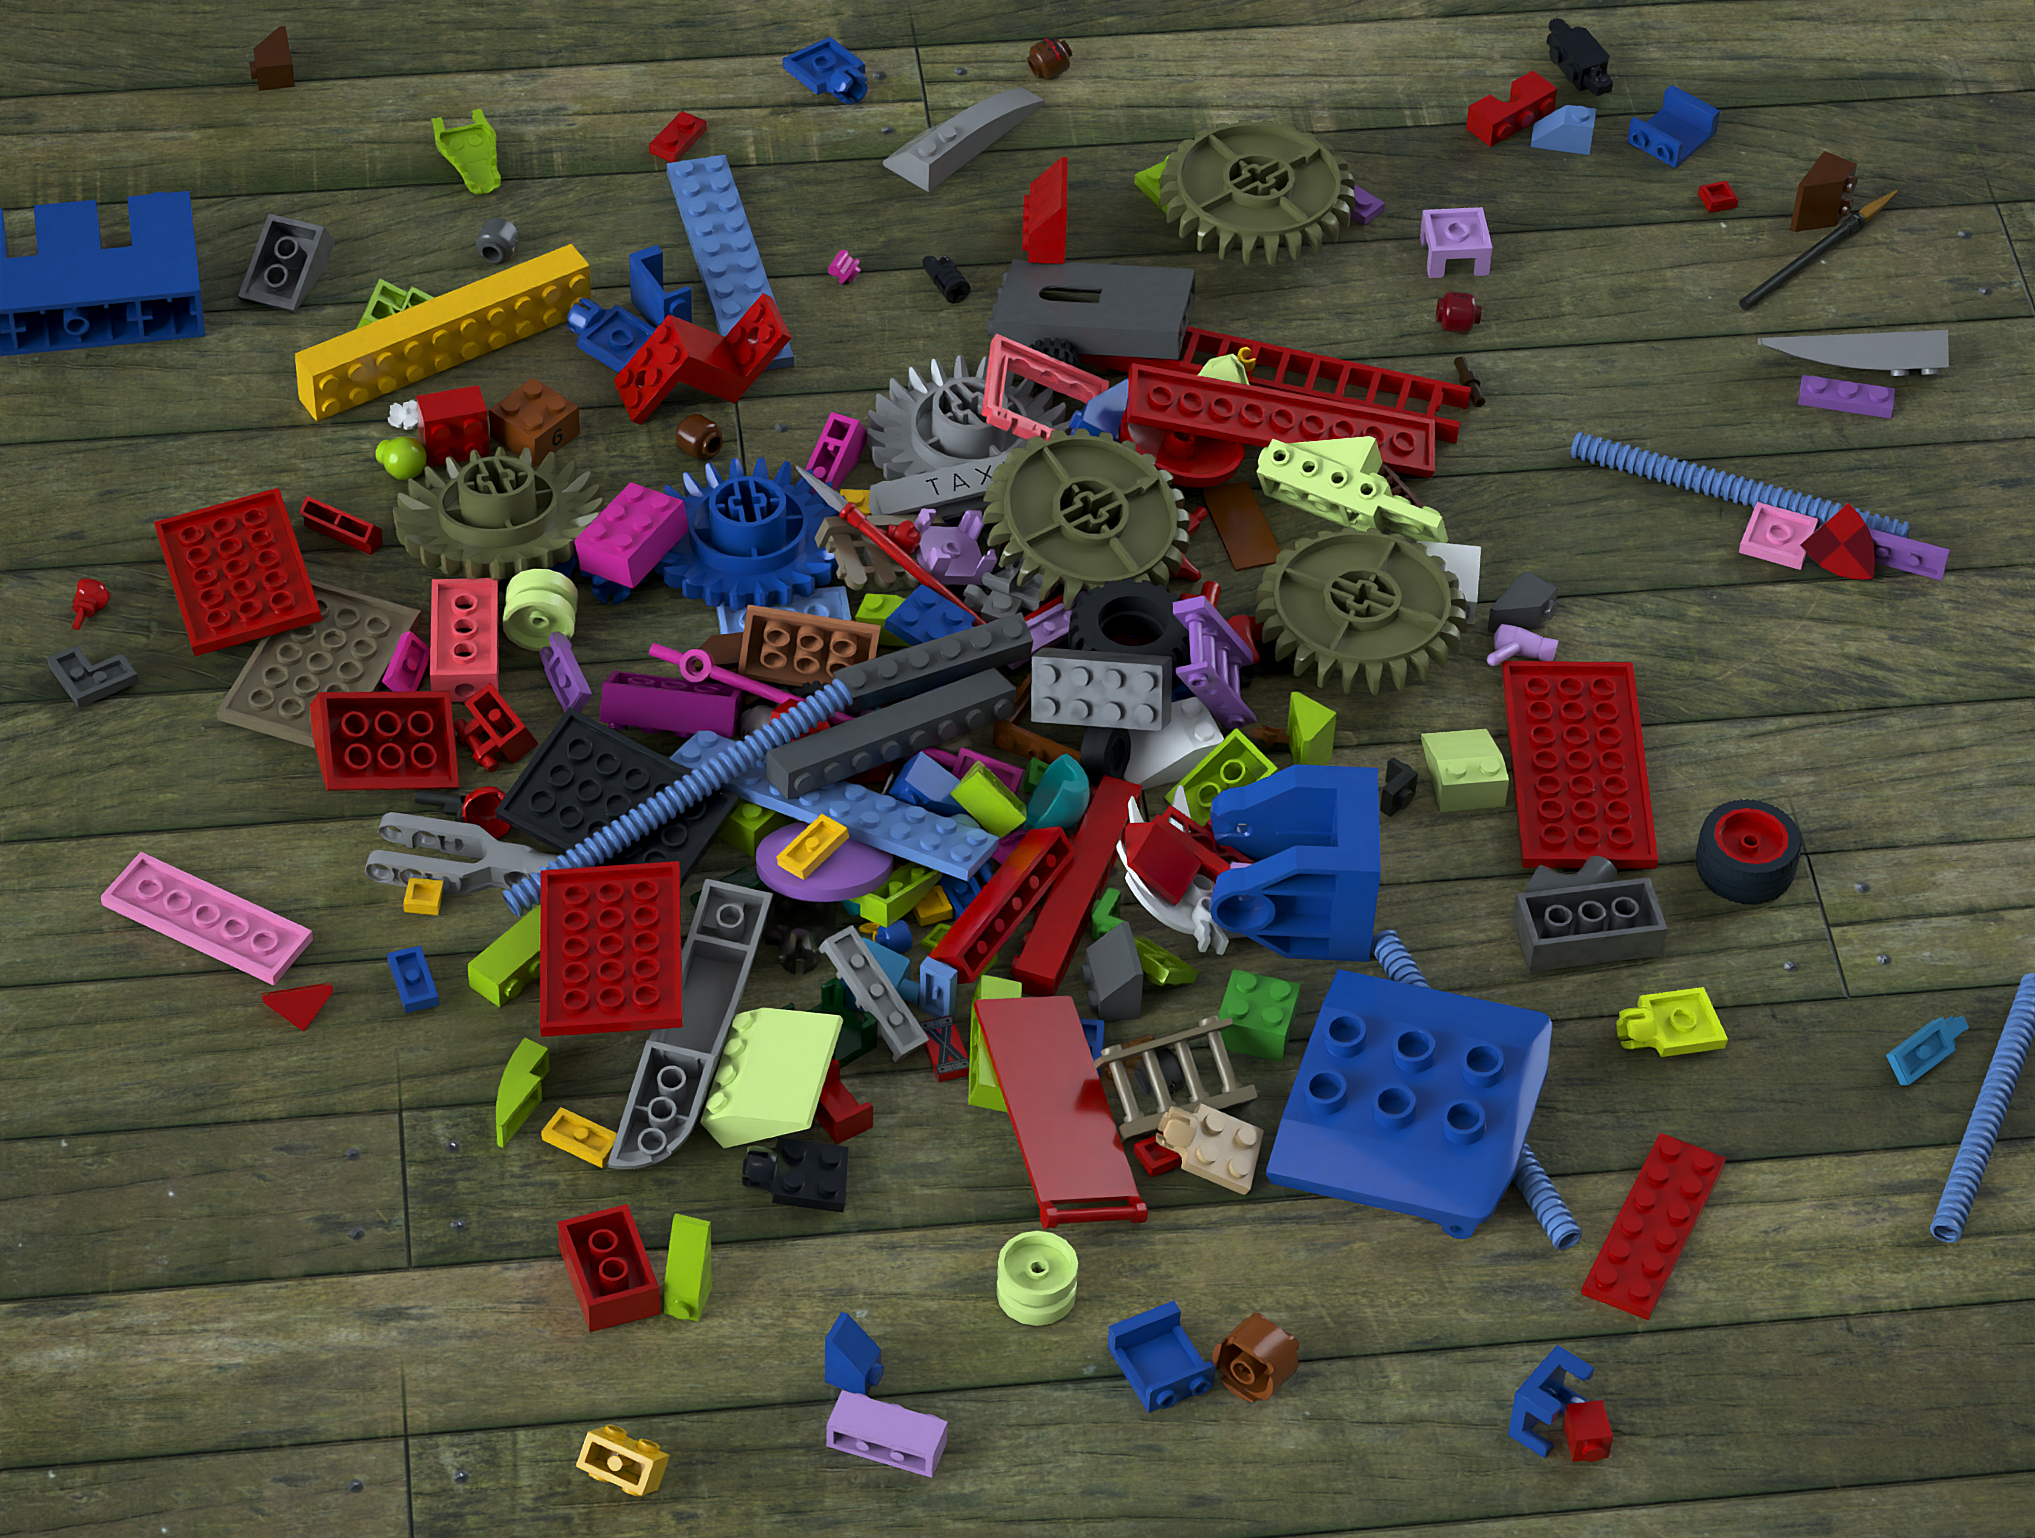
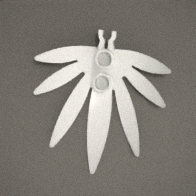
M1179 785L1175 792L1172 806L1191 818L1184 789ZM1131 796L1128 802L1130 823H1143L1136 801ZM1172 818L1169 819L1171 824L1184 832L1183 826ZM1119 840L1116 848L1128 870L1125 880L1134 895L1155 918L1165 925L1183 933L1193 934L1199 941V952H1206L1210 944L1216 949L1217 954L1223 955L1229 943L1228 939L1247 937L1241 933L1227 931L1219 927L1212 920L1210 900L1215 886L1213 881L1204 875L1196 874L1180 902L1174 906L1127 866L1126 849L1121 840Z

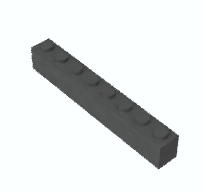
M995 668L985 670L767 751L766 778L787 800L1011 717L1015 715L1016 688Z

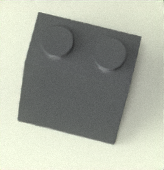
M1129 921L1118 924L1086 949V962L1080 965L1083 984H1089L1090 988L1087 991L1090 1011L1096 1010L1098 1020H1104V1023L1140 1018L1143 971Z

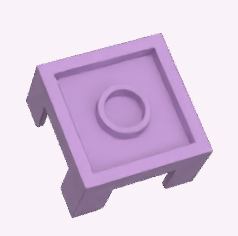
M1483 207L1423 210L1420 241L1422 246L1428 244L1429 248L1427 260L1429 278H1441L1444 276L1446 259L1476 258L1475 276L1489 275L1493 248Z
M921 509L914 523L916 529L921 534V541L915 552L918 563L941 584L984 585L982 583V576L987 571L992 572L997 562V557L994 549H989L987 555L983 557L981 555L977 538L984 526L982 524V512L976 510L966 511L958 527L930 526L936 515V510Z

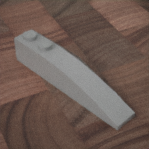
M1023 87L987 98L965 109L949 120L922 131L883 161V166L929 192L1043 106L1044 99Z
M1948 330L1757 339L1758 345L1788 356L1819 364L1852 369L1890 370L1891 376L1909 375V369L1920 368L1921 375L1940 374V368L1949 367Z

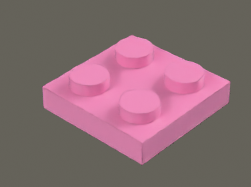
M1757 502L1742 538L1739 553L1801 570L1807 553L1800 544L1816 531L1818 518Z

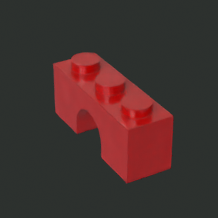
M1532 70L1512 82L1509 102L1500 101L1489 94L1471 104L1468 108L1466 129L1491 147L1554 112L1558 88Z

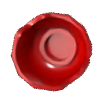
M493 786L475 789L466 796L463 803L462 818L464 822L479 825L496 840L508 834L512 826L496 818L494 812L506 796V793Z

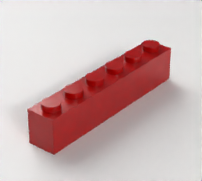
M1061 826L1031 829L928 955V957L947 963L953 969L958 970L957 984L973 983L1076 854Z

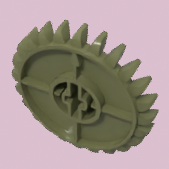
M1239 120L1238 123L1230 125L1228 123L1216 124V129L1211 131L1208 129L1200 130L1195 133V140H1183L1178 145V151L1170 154L1166 161V168L1160 177V207L1168 204L1167 223L1181 217L1180 238H1184L1197 226H1200L1197 241L1198 250L1202 251L1217 235L1220 237L1219 259L1224 260L1235 242L1242 243V257L1245 265L1251 263L1257 245L1264 246L1269 264L1275 265L1280 243H1285L1291 257L1297 262L1300 260L1301 238L1304 237L1317 254L1321 253L1322 231L1334 242L1338 241L1339 222L1348 228L1350 225V210L1354 212L1355 182L1353 175L1347 172L1348 165L1345 159L1334 156L1335 148L1324 142L1319 143L1317 135L1311 132L1302 133L1296 130V126L1289 124L1282 126L1268 120L1261 122Z
M1077 428L1072 436H1067L1061 430H1053L1048 441H1045L1042 437L1034 436L1028 439L1025 449L1014 448L1010 451L1005 463L999 464L994 470L991 479L994 483L988 486L983 500L993 503L986 508L982 524L999 523L990 532L987 541L988 547L1010 540L1003 550L999 566L1003 568L1020 558L1024 560L1016 582L1018 586L1027 583L1037 573L1043 575L1039 590V599L1042 601L1053 592L1058 583L1064 585L1063 604L1065 610L1072 608L1080 590L1087 591L1088 596V592L1097 586L1102 588L1106 582L1113 580L1119 583L1123 582V579H1133V582L1150 581L1151 579L1157 587L1159 584L1166 587L1170 575L1168 569L1176 575L1178 574L1183 562L1181 553L1186 554L1190 543L1189 535L1186 533L1190 526V516L1188 512L1182 509L1185 502L1183 492L1176 488L1170 489L1174 478L1172 474L1167 470L1158 471L1154 466L1157 458L1150 453L1140 455L1135 451V443L1129 440L1123 441L1122 444L1113 441L1111 433L1101 432L1099 437L1090 436L1086 429Z
M498 447L495 456L481 458L477 450H471L470 463L462 469L451 456L446 457L448 478L446 481L432 468L426 466L427 489L409 478V496L401 492L397 493L398 507H393V515L398 540L402 545H405V549L411 557L421 559L422 565L433 569L439 568L442 570V573L448 575H459L469 579L491 578L495 580L513 578L520 572L531 569H552L556 564L567 562L574 558V552L576 551L574 540L604 510L603 497H601L600 484L597 483L592 486L591 472L589 470L576 479L574 460L571 459L556 475L554 452H549L539 468L534 470L532 468L530 448L525 447L518 459L507 457L504 448Z
M1344 527L1342 532L1332 533L1328 530L1318 532V538L1314 540L1301 538L1295 541L1294 551L1290 549L1282 550L1276 556V564L1269 565L1263 573L1262 583L1259 584L1256 591L1255 604H1258L1256 608L1255 623L1265 622L1262 629L1261 641L1263 644L1279 637L1275 649V660L1277 662L1297 649L1294 664L1295 676H1300L1315 660L1319 662L1317 674L1318 687L1323 688L1335 668L1342 670L1344 693L1350 694L1356 682L1358 672H1365L1372 695H1377L1380 689L1382 671L1388 670L1397 689L1402 691L1405 688L1408 664L1423 682L1428 681L1430 663L1428 656L1441 668L1447 667V646L1458 652L1461 641L1460 631L1465 633L1467 621L1465 613L1466 598L1464 593L1459 590V580L1456 574L1445 571L1446 562L1441 557L1435 555L1429 557L1426 554L1427 547L1421 543L1410 544L1404 541V535L1398 533L1391 534L1390 536L1381 534V531L1376 528H1369L1367 531H1356L1353 527Z

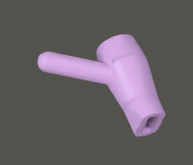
M1501 624L1494 635V648L1496 651L1488 655L1487 662L1490 666H1497L1512 656L1553 661L1559 640L1543 638L1521 627Z

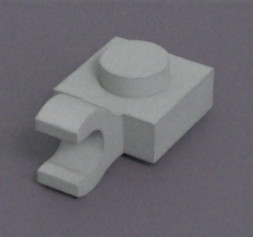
M968 584L963 593V596L966 597L963 603L973 611L979 612L980 617L987 623L1020 613L1023 600L992 590L990 595L987 596L980 587L973 584Z

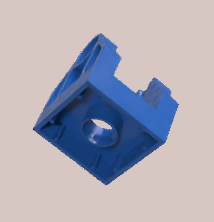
M1295 764L1245 787H1234L1220 792L1213 799L1210 806V818L1215 842L1221 846H1231L1238 852H1242L1258 862L1243 868H1232L1217 876L1210 900L1212 920L1219 927L1227 931L1241 933L1288 959L1369 962L1381 873L1378 768Z

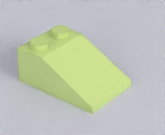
M1487 729L1421 734V741L1439 812L1505 807L1509 778L1503 755Z

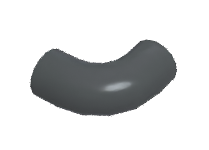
M1601 856L1589 857L1583 867L1575 874L1558 873L1540 865L1533 874L1526 892L1613 882L1617 876V871L1609 860Z

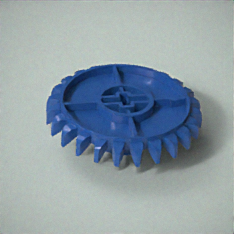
M764 457L758 458L753 476H744L738 458H732L729 479L724 482L710 462L706 464V487L702 488L687 471L683 473L685 497L670 485L666 484L664 486L666 495L684 501L689 531L653 569L656 573L664 575V582L670 588L678 589L682 587L684 597L688 599H703L706 605L711 607H718L724 601L725 606H730L731 610H742L747 608L748 605L769 608L770 605L792 604L793 595L795 594L801 597H809L815 594L816 585H827L834 579V572L839 568L833 553H828L826 548H818L814 538L824 518L837 517L840 512L831 507L817 491L813 494L814 488L803 476L795 486H792L790 462L785 461L774 481L768 480ZM808 469L807 472L813 475V470ZM828 481L825 483L832 488V482Z

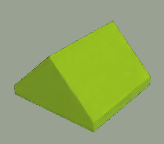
M1291 692L1287 734L1290 735L1288 745L1293 765L1324 766L1332 758L1337 713L1299 692Z
M980 760L970 768L950 793L990 834L998 836L999 839L1021 825L1027 818V806Z

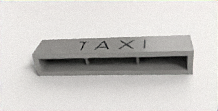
M1008 453L871 485L868 506L872 515L919 514L921 509H935L936 513L941 514L943 520L963 516L968 510L985 511L988 505L993 503L983 501L986 490L991 483H994V481H991L994 470L999 464L1005 463Z

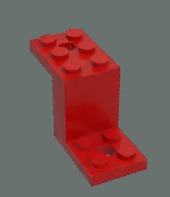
M764 293L750 306L749 310L725 337L669 314L613 381L631 421L639 425L646 421L678 382L736 403L792 337L773 298Z

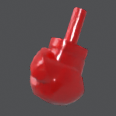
M910 520L903 521L899 526L889 524L886 530L878 528L909 556L918 549L921 534L916 529V525Z
M90 578L78 581L72 605L73 611L77 613L72 625L73 629L80 630L85 617L94 616L95 612L102 610L108 604L111 594L103 582Z

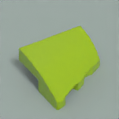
M379 279L356 329L435 297L413 286L406 292Z

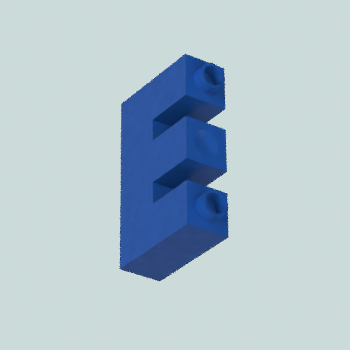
M154 192L149 195L127 197L132 246L102 249L96 200L34 205L38 255L13 258L9 256L3 208H1L0 356L205 337L190 192Z

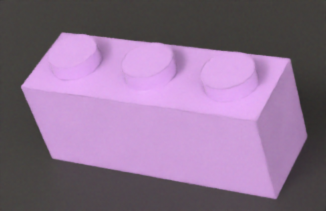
M842 1390L827 1423L826 1446L932 1478L947 1444L948 1421L941 1420L932 1414H921L905 1409L898 1404H887L877 1401L861 1393H850Z

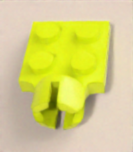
M1704 987L1641 995L1637 1003L1638 1007L1621 1010L1619 1012L1620 1018L1616 1021L1618 1039H1633L1622 1041L1621 1046L1623 1048L1635 1050L1652 1047L1659 1052L1661 1057L1723 1049L1728 1041Z

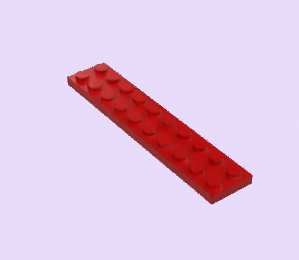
M1132 363L1129 369L1127 422L1266 448L1269 447L1272 439L1287 444L1370 436L1376 438L1382 462L1393 472L1432 478L1435 473L1434 419Z

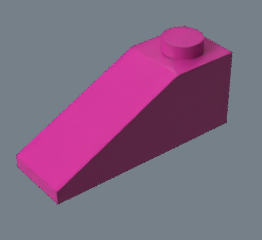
M831 412L805 471L808 469L813 470V476L824 484L828 481L832 482V489L836 491L857 464L867 443V430L861 422Z

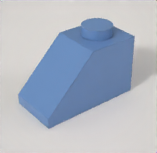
M1566 105L1537 121L1533 127L1531 147L1590 155L1596 109Z

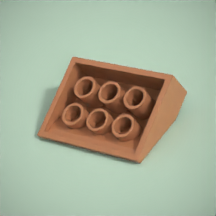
M748 605L738 674L750 679L803 687V683L806 682L813 685V681H820L821 684L826 682L831 686L833 685L834 671L876 657L881 626Z

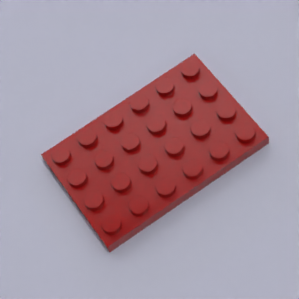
M279 487L154 522L194 657L322 621L321 612Z
M679 861L541 870V1037L683 1028Z

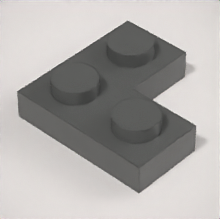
M78 645L47 658L49 668L78 708L138 683L137 673L123 653L92 666Z

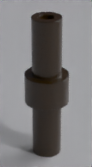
M1457 357L1454 360V365L1460 375L1459 382L1462 386L1471 387L1470 398L1474 406L1482 407L1486 400L1479 388L1481 383L1474 371H1471L1465 357Z

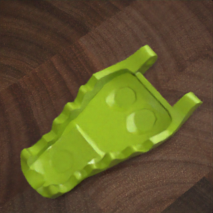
M482 109L472 110L474 124L446 130L441 117L432 118L435 144L439 152L458 170L469 191L476 195H485L496 191L501 186V176L497 169V138L494 129L486 120Z

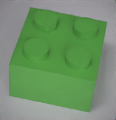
M1233 969L1218 1015L1220 1020L1231 1017L1233 1021L1230 1027L1220 1032L1226 1050L1283 1062L1298 1012L1301 984Z

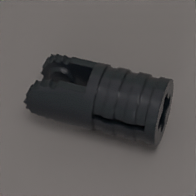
M927 256L922 259L924 270L949 303H959L969 295L971 289L969 283L948 256L940 257L939 261L934 256Z

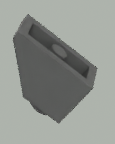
M1524 571L1490 608L1487 630L1495 633L1501 624L1517 626L1526 630L1538 629L1546 619H1552L1558 609V602H1556L1558 587Z

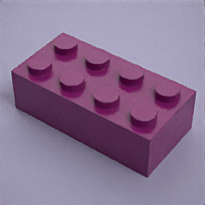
M613 670L603 682L599 722L608 723L609 728L620 730L628 729V726L641 727L642 732L652 734L661 733V730L674 731L675 736L691 738L698 731L706 730L713 731L725 738H732L740 727L744 690L722 683L690 682L681 678Z

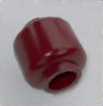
M1448 291L1443 298H1438L1435 321L1440 322V326L1444 331L1469 333L1474 324H1480L1482 306L1476 305V298L1473 294Z

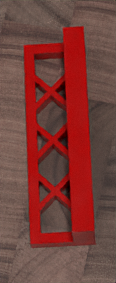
M1172 805L1167 808L1162 816L1157 814L1152 822H1157L1203 863L1197 874L1204 875L1215 884L1220 873L1230 870V864L1224 860L1231 859L1236 863L1254 864V862L1231 846L1218 845L1215 842L1214 834ZM1172 818L1183 826L1184 832L1168 822L1169 819ZM1196 840H1204L1207 843H1209L1211 845L1212 851L1201 845Z

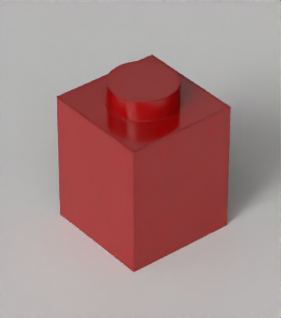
M1603 1400L1566 1404L1562 1426L1572 1461L1595 1462L1602 1458H1609L1613 1434Z

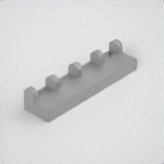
M851 925L824 940L818 949L822 955H828L838 970L836 973L838 979L845 980L857 998L855 1004L858 1009L863 1008L865 1012L869 1011L877 1020V1037H883L894 1054L891 1058L895 1064L905 1059L911 1052L924 1046L929 1041V1038L854 926Z

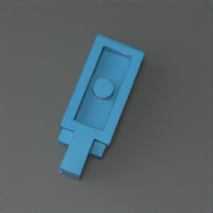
M1950 1016L1945 1020L1943 1017L1932 1020L1886 1054L1900 1085L1913 1083L1956 1050L1954 1039L1969 1028L1964 1016Z

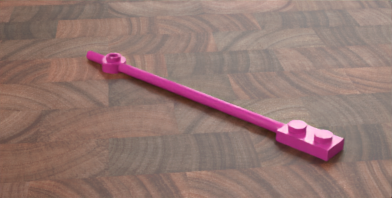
M653 643L650 647L649 655L678 665L682 676L690 682H704L712 678L779 704L784 703L789 698L799 702H806L804 698L716 666L712 655L706 650L691 649L681 653L657 643ZM698 659L703 662V669L700 672L696 671L694 667ZM835 711L833 717H826L827 722L835 725L855 719V717L839 711ZM932 746L920 750L935 762L953 768L952 775L960 781L970 768L980 760L1016 796L1025 770L965 747L960 748L958 756Z

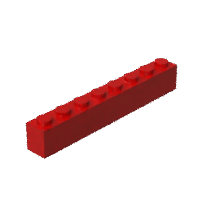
M1104 775L1099 787L1094 786L1092 788L1088 803L1089 808L1087 811H1084L1077 825L1079 830L1077 834L1072 833L1069 838V842L1076 854L1057 876L1055 882L1046 890L1044 906H1038L1034 914V927L1032 931L1027 930L1021 946L1023 951L1020 956L1015 955L1013 958L1010 975L1014 976V981L1022 983V993L1035 997L1056 996L1091 919L1093 905L1097 898L1100 899L1119 857L1116 848L1119 840H1121L1123 845L1125 844V826L1130 823L1128 802L1131 796L1134 797L1138 809L1140 810L1142 785Z

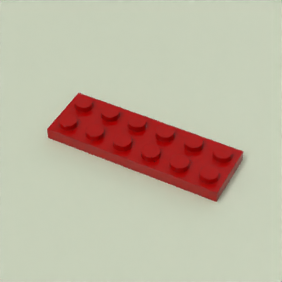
M1660 1132L1582 1286L1581 1294L1649 1321L1725 1166L1726 1157Z

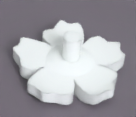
M414 400L404 402L403 407L398 403L390 405V417H388L390 425L397 428L404 426L405 430L417 427V402Z

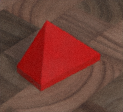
M331 982L264 992L261 993V998L264 1004L304 1032L333 993V987Z

